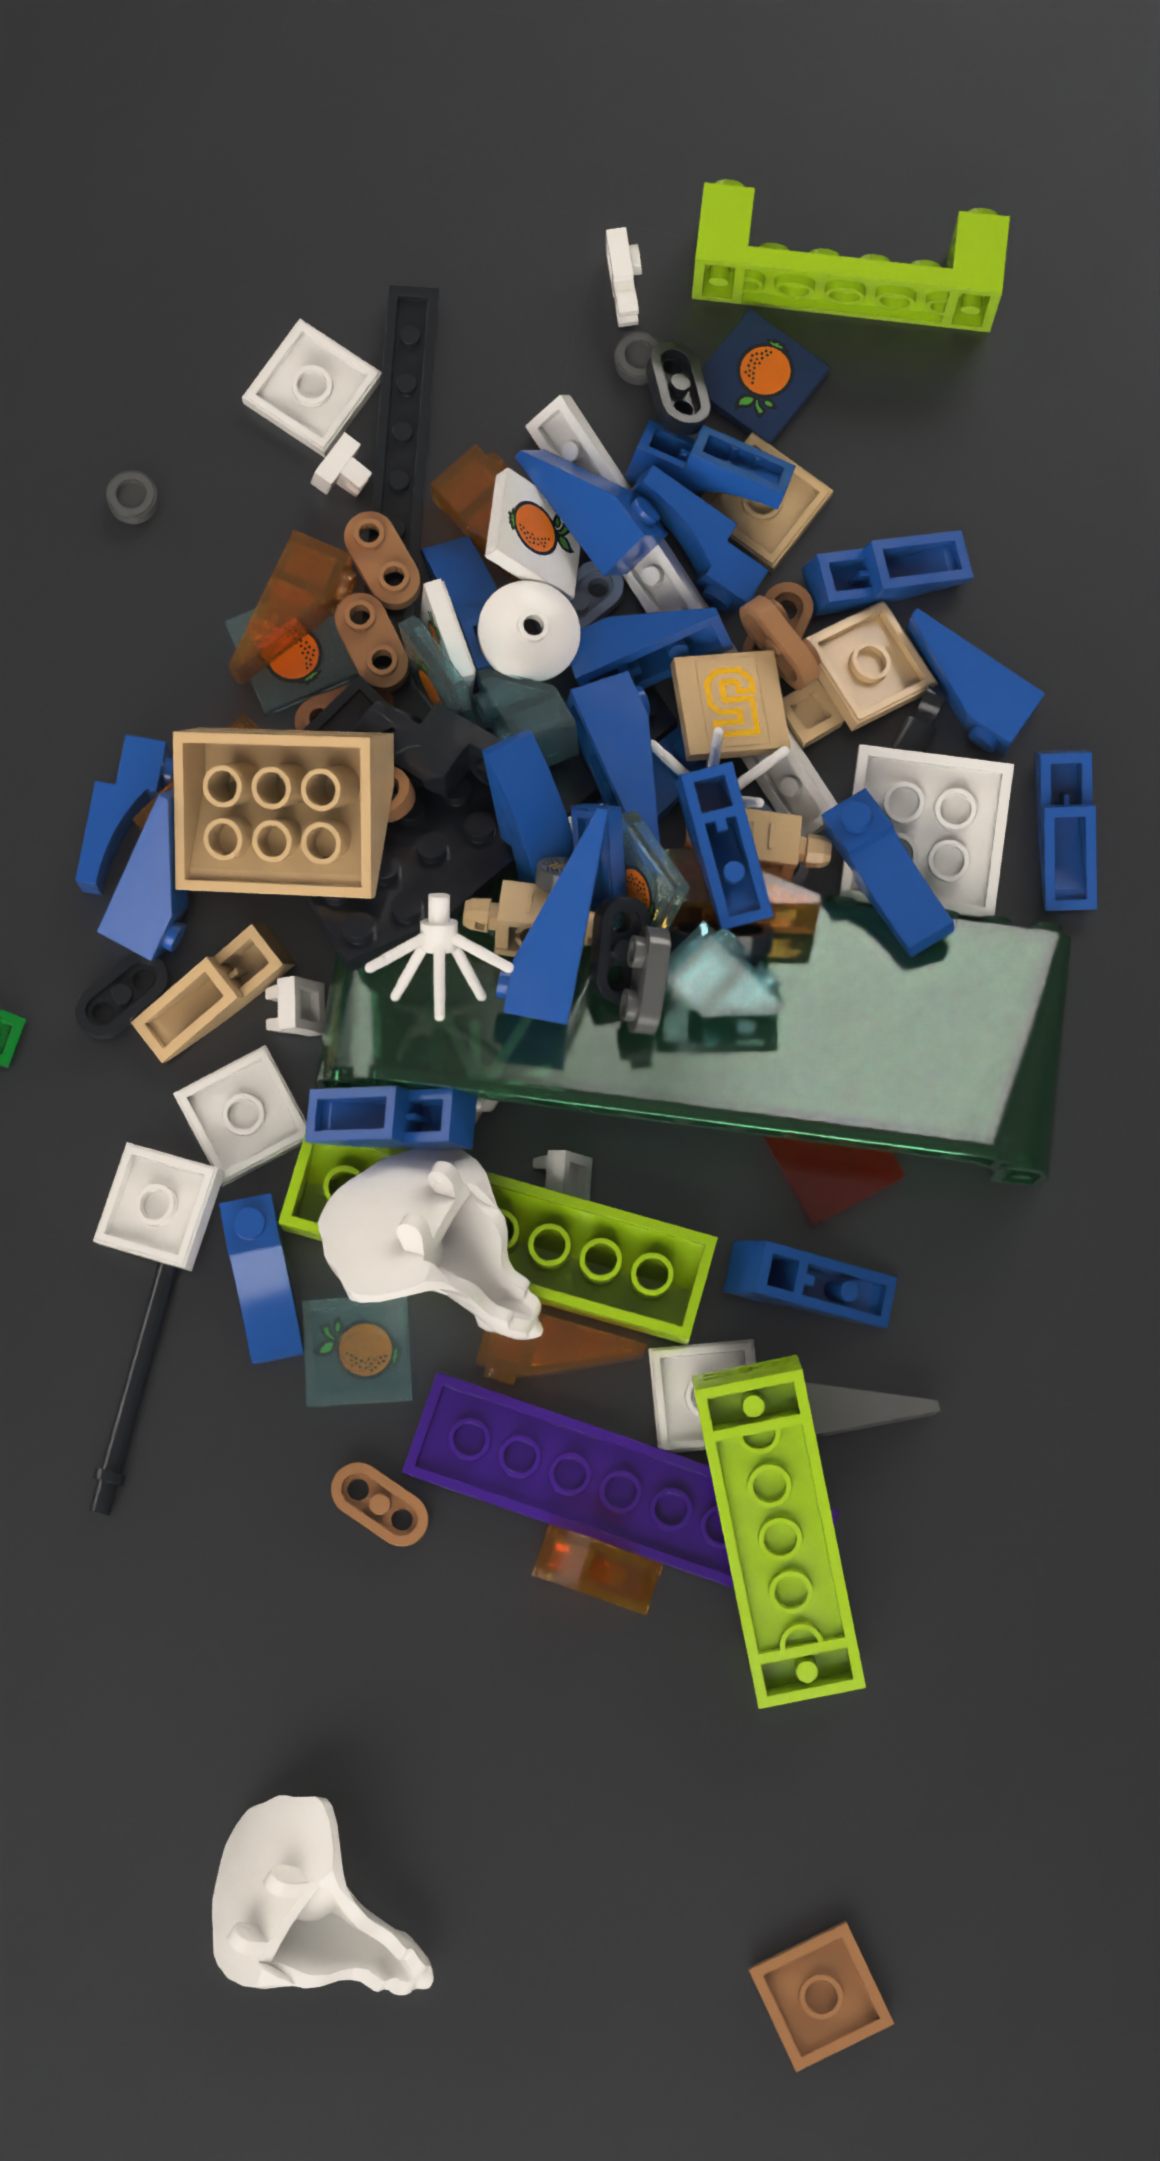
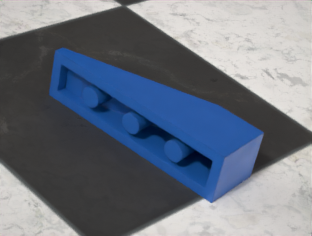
M625 671L571 689L564 713L605 805L621 807L623 840L628 849V858L633 866H636L643 872L651 891H653L662 873L649 726L650 704L644 689L641 686L635 687L629 671Z
M599 806L513 958L514 970L511 973L500 970L496 998L505 999L503 1013L559 1024H568L609 808Z

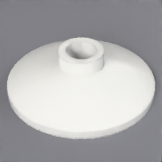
M522 580L501 587L489 597L479 615L477 636L484 657L498 673L520 683H541L558 676L570 665L580 643V623L574 607L560 591L542 582ZM528 619L536 620L541 626V633L538 635L528 634L524 629V621Z

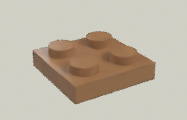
M846 1921L748 1968L796 2072L894 2025L893 2019Z

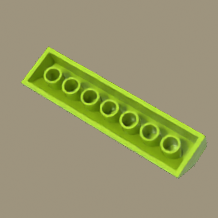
M304 1135L278 1221L283 1231L322 1241L318 1221L325 1205L337 1189L380 1160L409 1150L312 1144L305 1142ZM486 1172L497 1206L505 1217L508 1230L507 1251L509 1261L515 1271L530 1281L529 1291L538 1297L541 1304L688 1345L718 1237Z

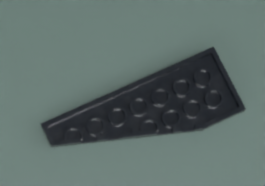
M653 685L644 689L650 704V738L658 743L677 728V720ZM569 722L535 736L561 797L567 817L571 816L572 805L588 803L592 799L597 802L602 798ZM469 770L447 796L433 793L423 786L415 788L416 798L409 813L397 821L388 822L375 898L305 896L349 973L364 967L368 962L420 934V921L428 918L429 894H449L450 918L458 920V912L464 908L466 900L484 898L493 890V883L511 867L516 866L512 847L501 839L490 787L479 781L473 771Z

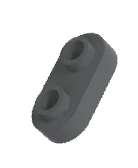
M643 926L639 936L632 935L629 941L627 963L633 970L630 989L625 988L621 996L619 1013L620 1019L627 1021V1026L631 1033L654 1035L658 1029L662 1014L671 950L670 933L667 928Z

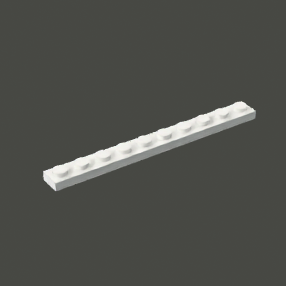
M559 395L525 425L540 450H547L631 490V487L570 395ZM665 539L651 550L628 574L622 575L646 613L709 608ZM733 645V647H734L733 649H731V650H729V651H727V652H724V653H722V654H726V653H739V652L737 651V649H736L735 646ZM788 729L791 744L789 754L755 780L776 812L802 815L801 837H806L808 833L818 834L824 829L821 814L838 805V803ZM770 755L741 758L750 770Z

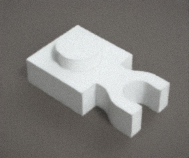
M626 227L606 230L605 250L612 293L615 300L618 327L638 325L637 314H639V307L634 286V276L642 274L638 244L629 245Z

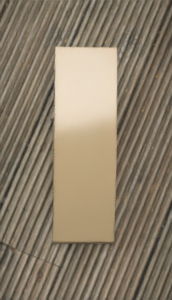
M251 924L214 957H205L137 1016L131 1024L160 1062L166 1063L245 1007L297 963L267 924Z

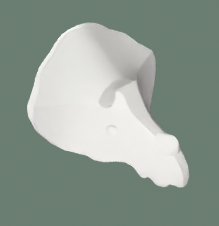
M412 1149L384 1158L338 1188L325 1205L318 1221L324 1256L333 1272L340 1279L351 1301L360 1303L382 1302L426 1291H434L447 1295L473 1313L478 1326L485 1331L496 1332L516 1340L535 1339L543 1333L542 1324L538 1319L542 1307L540 1300L529 1291L530 1281L515 1271L509 1261L507 1225L504 1215L497 1206L487 1173L476 1159L462 1149Z
M278 1795L264 1803L249 1808L245 1812L225 1845L212 1899L213 1954L217 1965L228 1979L245 1987L260 1989L285 1986L314 1988L341 1980L359 1981L373 1991L379 1992L385 1989L396 1995H407L414 1989L430 1988L434 1981L433 1968L428 1957L417 1943L414 1942L413 1938L406 1932L394 1929L367 1910L346 1886L337 1820L333 1806L328 1799L316 1796L291 1797Z

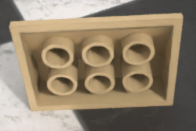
M203 727L173 732L175 890L375 898L394 789V733Z

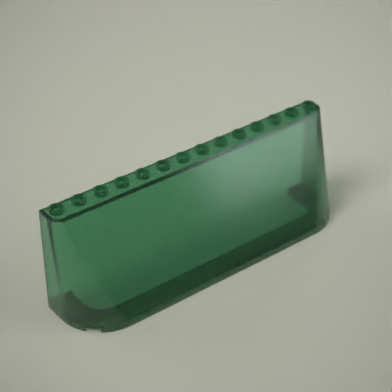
M516 866L511 867L493 883V890L484 898H489L491 902L499 903L503 880L519 882ZM681 875L672 876L671 882L658 880L655 889L651 891L652 903L655 902L656 910L651 926L668 929V926L679 922H718L707 888L702 886V880ZM776 889L774 890V895L768 894L774 917L754 922L774 928L773 952L762 956V962L740 964L731 961L730 957L709 956V961L706 963L690 964L679 961L678 954L670 952L662 1014L658 1029L654 1035L631 1033L628 1029L627 1021L620 1019V1004L601 999L594 993L589 982L591 946L585 945V942L567 1025L503 1013L505 999L496 998L501 969L465 950L463 951L486 992L487 998L485 1001L477 1000L451 953L445 954V1018L440 1022L434 1018L433 954L426 953L400 1000L394 1002L391 1000L390 994L414 950L373 973L366 972L365 966L349 973L335 950L316 1069L315 1087L316 1089L399 1086L408 1090L454 1088L467 1094L475 1095L478 1099L965 1162L989 1168V1181L1041 1188L1049 1180L1072 938L1062 933V926L1054 923L1035 922L1031 924V928L1010 926L1011 920L1000 916H981L979 922L959 919L958 912L945 909L954 921L955 931L910 958L875 908L856 906L855 899L845 896H826L825 902L804 899L805 894L797 890ZM464 908L459 911L457 920L458 934L494 953L496 931L488 930L487 933L468 929L463 926ZM622 914L615 915L613 918V928L615 931L623 924ZM498 955L511 963L513 962L514 957ZM617 966L612 967L608 973L610 984L618 978L619 970Z

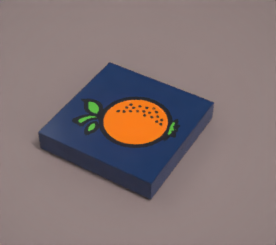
M749 309L701 370L711 407L748 435L753 432L772 446L830 372V366L755 311Z

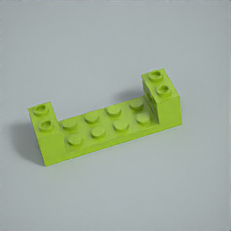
M729 179L719 180L715 183L704 182L692 299L990 332L1002 296L1010 216L998 215L995 211L987 208H974L968 212L959 211L948 249L946 268H943L940 264L930 260H917L911 264L890 262L887 257L877 254H868L860 258L839 256L837 252L823 248L814 249L810 252L789 250L786 246L778 243H764L759 247L748 246L755 188L745 187L742 183Z
M792 1355L693 1375L694 1393L758 1708L762 1709L866 1688L803 1369L798 1356Z

